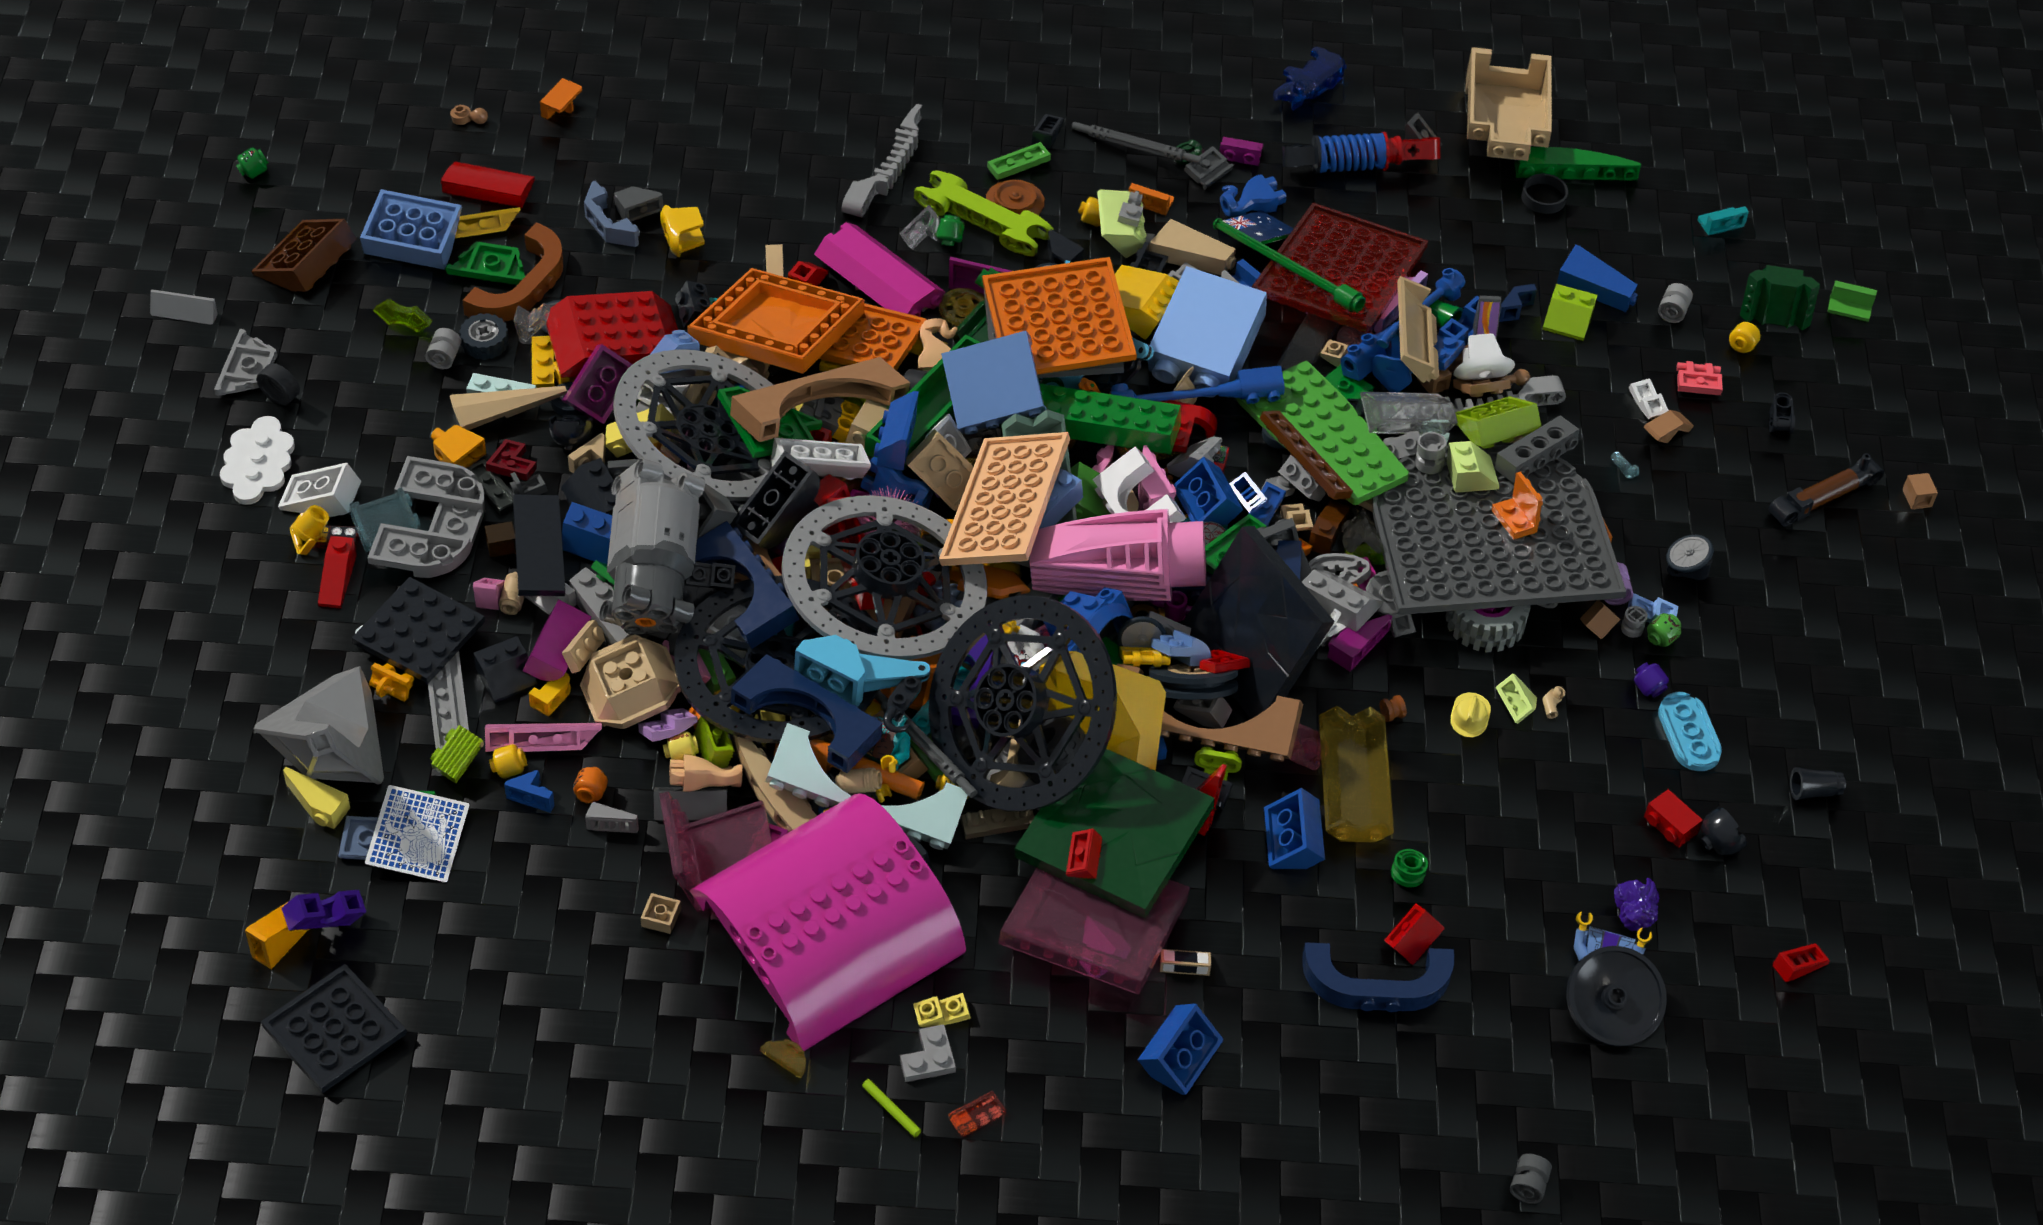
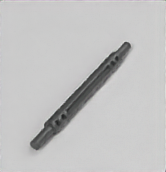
M1077 122L1072 124V130L1089 134L1093 138L1180 162L1185 160L1199 165L1203 162V157L1187 153L1180 148L1096 125L1088 126Z
M879 690L875 699L881 704V709L886 712L888 698ZM901 712L908 718L905 724H910V727L905 732L911 737L910 739L953 784H958L970 798L975 797L977 790L964 778L965 774L960 771L905 712Z

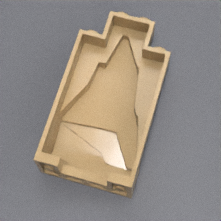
M1472 47L1466 75L1465 94H1468L1467 139L1487 141V157L1528 161L1531 146L1548 147L1551 137V56L1531 54L1528 70L1490 66L1492 50Z

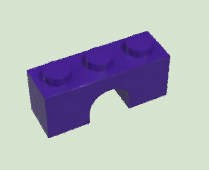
M359 890L339 891L332 897L320 900L318 893L299 894L281 908L289 931L351 925L366 913Z

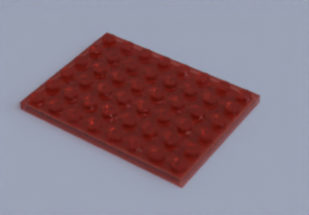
M1312 203L1277 252L1336 286L1347 284L1361 292L1363 297L1366 298L1364 308L1358 313L1348 311L1334 302L1333 294L1273 260L1268 263L1252 285V288L1267 292V299L1282 305L1317 315L1320 318L1355 328L1361 332L1371 333L1398 292L1397 280L1400 276L1408 277L1426 250L1428 241Z

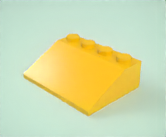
M1121 265L1116 271L1115 277L1130 330L1146 340L1163 317L1179 281L1164 273Z

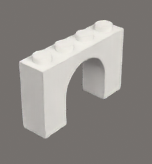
M1134 447L1093 479L1097 485L1095 491L1101 499H1106L1108 503L1105 506L1111 514L1128 512L1127 498L1129 493L1139 482L1155 470L1145 455ZM1168 494L1146 509H1169L1170 522H1182L1186 519L1177 503Z

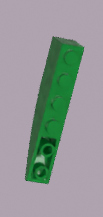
M1531 147L1528 161L1514 160L1517 178H1529L1535 174H1550L1560 179L1637 180L1641 168V163L1622 157L1561 147Z

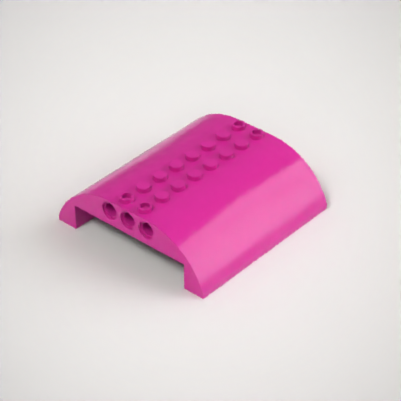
M854 794L690 889L691 894L703 911L710 907L712 908L788 1019L790 1024L787 1034L800 1053L966 952L965 940L959 920L938 879L894 818L878 802L865 794Z

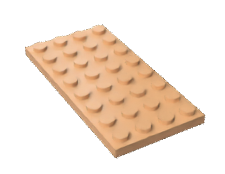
M1068 432L984 438L940 554L939 561L941 566L1028 561L1070 442Z

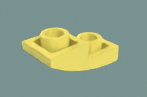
M963 993L942 1000L935 996L913 1004L920 1027L948 1025L971 1019Z

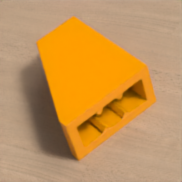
M284 905L245 929L252 958L270 969L309 930L289 931L281 909Z

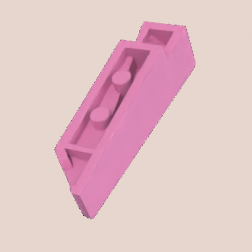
M602 723L485 725V750L490 752L510 744L522 748L524 752L582 750L602 729Z

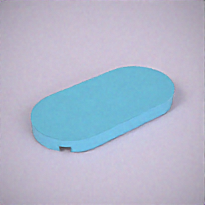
M1685 692L1668 694L1659 706L1658 716L1676 759L1681 765L1694 771H1707L1714 768L1720 760L1722 747L1705 706L1698 698L1695 697L1694 699Z

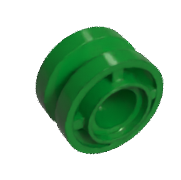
M1404 849L1399 851L1395 855L1391 868L1393 880L1404 887L1419 886L1423 882L1428 868L1427 858L1417 850Z

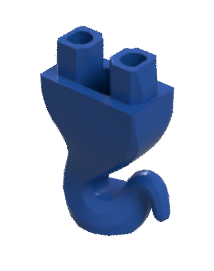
M1261 174L1247 182L1238 202L1234 199L1238 194L1237 187L1233 185L1224 186L1222 188L1224 193L1220 197V203L1223 212L1228 217H1239L1249 211L1271 213L1277 211L1278 205L1286 202V193L1283 190L1274 192V190H1277L1275 178L1273 176L1264 178Z
M873 457L870 460L871 466L869 471L875 473L876 477L873 478L866 475L860 485L862 489L869 492L870 495L874 493L876 496L887 495L888 497L889 492V497L891 495V498H893L892 495H895L896 498L899 493L897 499L907 494H914L915 499L912 503L925 507L931 494V489L925 482L906 477L902 470L877 466V457Z

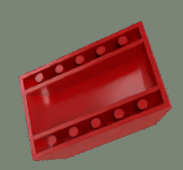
M653 291L567 296L544 313L560 378L577 377L597 345L603 344L631 364H634L638 360L650 355L665 335L672 334V331L678 330L671 305Z

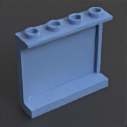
M1027 331L941 353L957 428L962 434H975L978 432V429L997 428L999 424L1014 414L1035 418L1047 410L1043 403L1032 354L1031 336Z

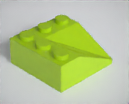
M1511 396L1451 413V418L1469 440L1483 449L1494 447L1496 442L1502 441V443L1514 441L1516 436L1522 435V437H1525L1542 427L1537 403Z

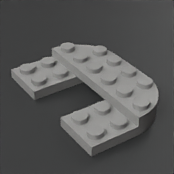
M407 456L394 488L395 495L439 502L428 531L381 523L367 557L368 563L413 571L414 577L432 578L454 570L470 554L485 513L484 490L482 484L475 478V474L465 467L447 462Z

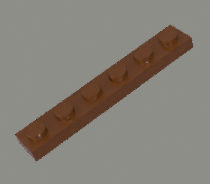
M1280 411L1262 412L1259 419L1266 425V428L1278 438V441L1288 449L1290 454L1298 460L1303 469L1308 471L1315 479V482L1327 492L1330 498L1338 500L1351 497L1353 490Z

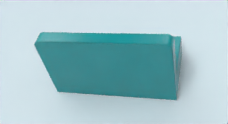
M1745 206L1736 209L1732 207L1698 216V221L1706 233L1712 235L1744 227L1749 211Z

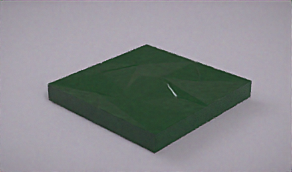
M1106 749L1091 775L1075 791L1052 805L1040 808L1016 845L1015 858L1142 918H1146L1213 810L1214 797ZM1094 828L1102 836L1097 877L1095 879L1067 876L1066 870L1072 833Z

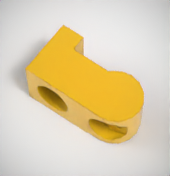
M566 672L560 679L548 681L540 690L534 687L529 692L530 707L549 717L571 692L569 674Z

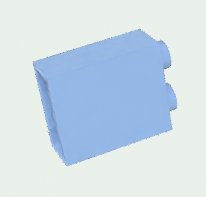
M1186 266L1150 343V346L1154 349V354L1148 360V371L1152 372V375L1157 380L1166 384H1174L1176 380L1180 381L1193 366L1194 370L1189 378L1196 389L1217 387V385L1234 381L1238 370H1241L1266 316L1267 292Z

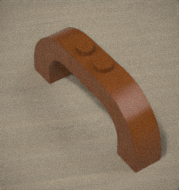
M536 222L524 236L526 250L540 256L542 259L509 292L492 294L474 287L463 299L464 315L471 317L481 313H489L490 315H497L506 322L527 313L537 302L542 300L544 294L550 288L554 287L562 274L563 253L558 236L548 227Z

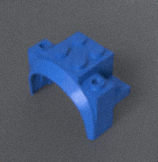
M1104 587L1096 597L1070 591L1061 601V603L1081 614L1098 634L1111 620L1118 633L1120 627L1126 621L1134 618L1123 592ZM1044 621L1049 635L1052 636L1056 626ZM1071 639L1067 646L1068 651L1081 653L1078 646Z

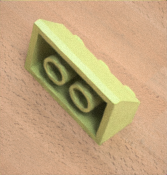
M1097 191L1101 235L1125 258H1128L1137 253L1138 248H1142L1146 242L1147 235L1144 229L1145 219L1143 211L1138 227L1117 222L1123 202L1128 203L1130 191Z

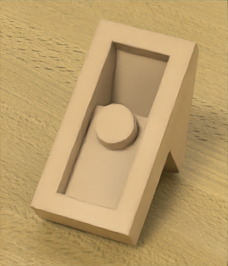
M600 433L568 455L570 472L574 473L580 465L599 458L605 464L606 446L604 445L605 435L603 433Z

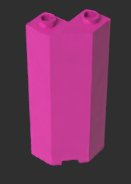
M846 222L841 225L840 231L834 235L832 233L826 235L814 253L816 257L885 309L920 317L924 307L935 309L942 302V297L945 294L944 290L864 230L851 223Z

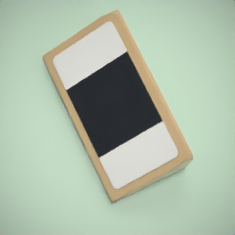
M1161 949L1160 972L1210 976L1211 953Z

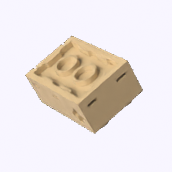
M934 429L907 457L905 464L951 509L956 511L973 466Z

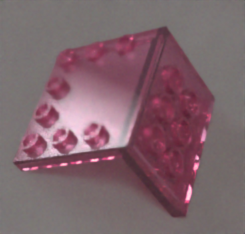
M669 791L659 794L673 875L696 911H700L702 908L691 894L690 889L772 842L766 808L762 800L689 823L686 812H681L678 799H673Z

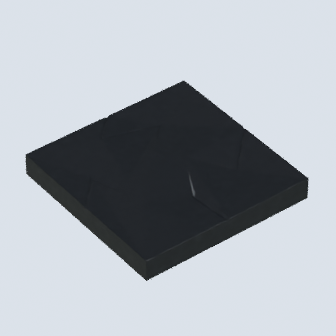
M1243 526L1182 625L1191 628L1190 636L1203 641L1210 651L1219 649L1250 659V667L1238 669V676L1234 678L1238 682V691L1232 694V696L1250 719L1269 708L1276 701L1277 696H1287L1335 621L1256 527Z

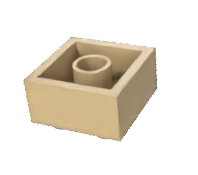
M651 893L641 916V926L671 934L681 911V901Z

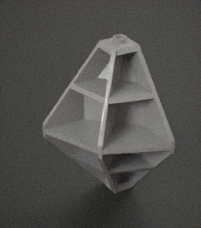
M360 666L331 676L262 719L254 727L255 733L262 735L303 775L312 779L371 782L377 785L381 784L384 779L372 692Z

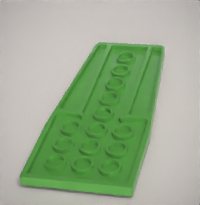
M1307 360L1282 371L1285 391L1284 395H1280L1281 398L1278 401L1269 402L1267 397H1259V402L1247 404L1246 399L1235 398L1276 441H1278V438L1266 428V425L1259 418L1263 411H1280L1353 490L1351 497L1346 499L1353 505L1361 504L1408 481V470L1361 416H1358L1348 400Z

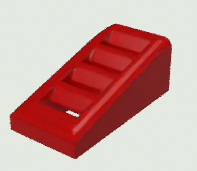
M1814 943L1779 953L1773 962V967L1782 979L1788 982L1828 965L1830 960L1819 946Z

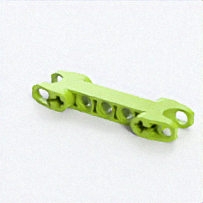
M938 170L932 171L929 182L935 188L921 186L914 190V199L928 211L938 216H943L948 211L1000 236L999 240L1003 247L1014 253L1035 256L1038 253V244L1032 238L1048 240V231L1050 229L1053 230V227L1048 222L1031 211L1024 210L1019 215L967 190L966 182L950 173ZM921 194L927 197L929 200L924 199L921 196ZM1039 227H1043L1046 232L1042 231ZM1026 244L1029 245L1032 250L1028 249L1026 247Z

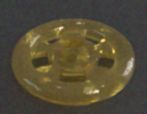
M953 289L943 295L942 301L938 305L939 313L949 324L959 326L964 319L957 318L956 315L966 318L978 305H974L972 300L975 299L980 303L985 300V297L973 289ZM947 306H953V310H947Z

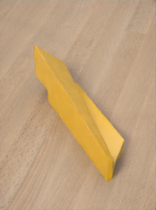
M520 207L460 216L455 238L506 231L520 212Z

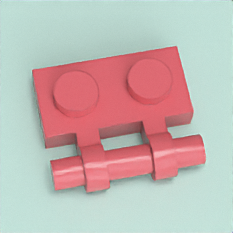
M1693 361L1677 363L1678 391L1721 396L1723 390L1722 374H1720L1721 366H1713L1712 363H1705V365L1694 364Z

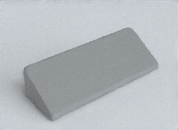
M151 290V316L209 325L214 324L218 315L215 299Z

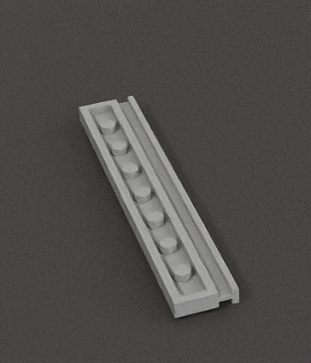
M459 651L428 683L436 749L438 747L442 749L447 741L444 739L451 728L456 730L461 725L469 730Z

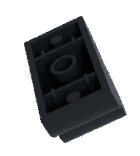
M784 451L730 525L737 527L742 534L762 548L769 549L779 545L785 538H789L795 526L806 515L819 507L814 501L820 488L818 474Z

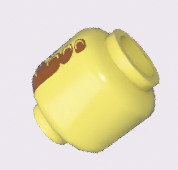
M683 731L667 738V744H663L665 757L672 760H683L684 754L696 756L699 753L695 735L691 736V733L688 731Z

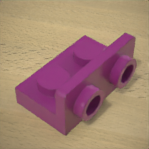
M1223 137L1220 144V153L1228 161L1259 166L1263 149L1262 143Z

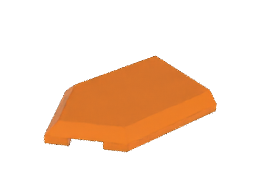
M983 565L987 580V597L1004 599L1008 598L1009 594L1020 592V594H1026L1030 592V588L1014 571ZM963 576L958 582L957 590L964 591Z

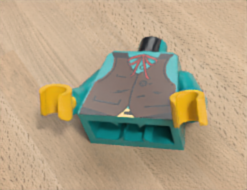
M900 713L894 716L892 724L899 727L904 726L908 718ZM876 717L880 722L883 723V719L881 717ZM882 724L881 739L864 756L881 764L882 770L889 767V772L894 773L898 770L899 765L910 757L911 737L905 731L902 733L891 732Z

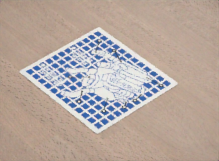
M389 785L365 864L447 882L469 803Z

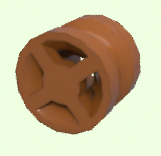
M1396 695L1390 700L1386 698L1380 700V711L1386 722L1393 721L1396 717L1400 719L1406 717V705L1400 695Z

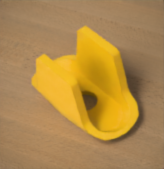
M665 205L660 213L662 228L670 250L675 256L680 258L682 252L704 245V238L700 230L704 223L698 207L670 208L668 205Z

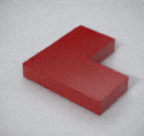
M1218 649L1210 651L1212 658L1201 660L1199 669L1216 674L1250 667V659Z

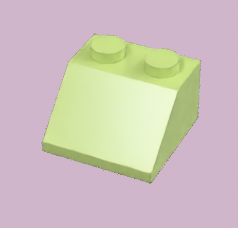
M1471 441L1448 444L1446 463L1455 493L1499 489L1498 479L1489 454Z

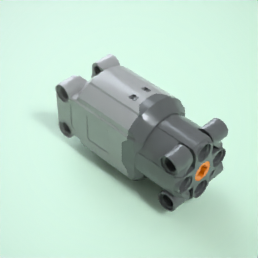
M640 458L618 475L612 485V494L616 496V501L613 507L607 572L615 582L613 602L608 600L603 602L599 611V619L620 626L628 634H647L660 639H666L669 633L677 631L680 622L689 623L694 614V604L682 599L684 580L692 576L695 567L700 509L698 500L704 491L705 480L686 472L670 481L663 479L664 470H662L661 464Z

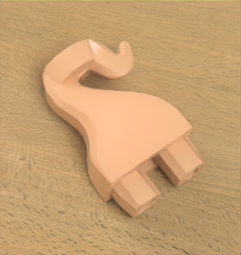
M943 319L924 321L920 328V339L924 349L918 357L917 370L930 371L942 359L941 353L951 350L948 345L936 338L933 333L939 332L942 337L951 339L955 336L958 330L957 327L949 330L947 321Z
M684 754L683 760L670 759V785L683 786V792L697 791L705 787L714 786L741 787L742 764L736 765L733 768L729 766L721 769L708 760Z

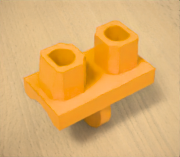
M374 663L371 666L372 676L369 685L376 688L377 696L384 697L386 694H389L404 702L408 699L409 690L413 687L414 676L408 673L400 675L396 673L394 666L388 663L383 666Z

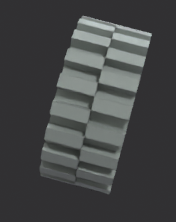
M1531 605L1446 611L1447 627L1449 631L1454 630L1453 637L1456 640L1459 638L1463 639L1462 644L1466 647L1470 643L1474 645L1473 650L1479 651L1480 647H1484L1485 652H1492L1494 647H1496L1497 652L1503 651L1505 645L1510 648L1514 646L1515 641L1518 642L1521 639Z

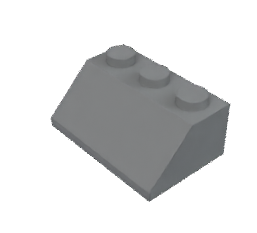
M1313 570L1302 581L1329 615L1334 609H1337L1341 612L1337 622L1355 632L1383 605V600L1329 571Z

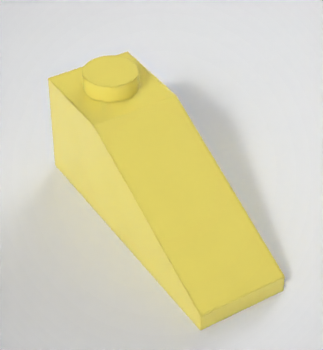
M285 767L283 772L286 785L312 819L320 826H328L335 829L350 809L348 794Z

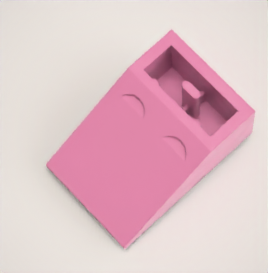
M1147 445L1143 446L1142 453L1155 471L1138 483V511L1148 509L1166 494L1173 500L1176 497L1174 485L1170 484L1165 470L1160 468L1155 454L1150 452Z

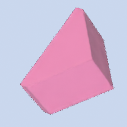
M482 578L473 582L476 607L499 610V600L505 580Z

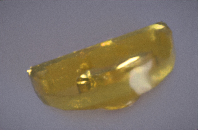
M784 1039V1041H768L761 1046L763 1054L800 1079L802 1078L806 1069V1058L803 1049L797 1043Z

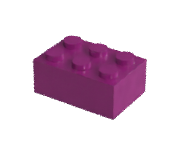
M603 344L597 345L562 401L583 415L588 416V418L593 417V421L597 424H604L614 409L613 403L617 385L623 374L633 364Z

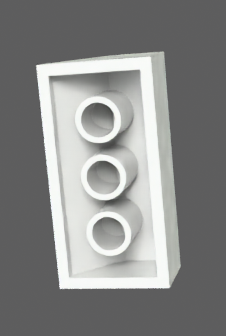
M774 438L770 460L773 467L782 453L786 451L822 477L830 474L849 480L863 478L871 466L862 444Z

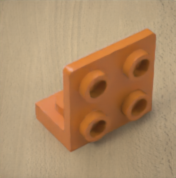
M1517 472L1513 497L1492 504V512L1514 540L1538 532L1543 499L1540 493H1537L1532 487L1530 480L1525 478L1522 472Z

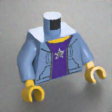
M1582 911L1576 916V921L1580 925L1576 929L1574 950L1579 961L1592 951L1607 946L1627 947L1644 954L1646 949L1644 947L1645 943L1650 942L1652 939V932H1650L1648 939L1640 938L1643 928H1640L1637 932V944H1634L1635 939L1589 926V929L1586 930L1587 925L1593 920L1592 914L1589 913L1586 923L1581 921Z

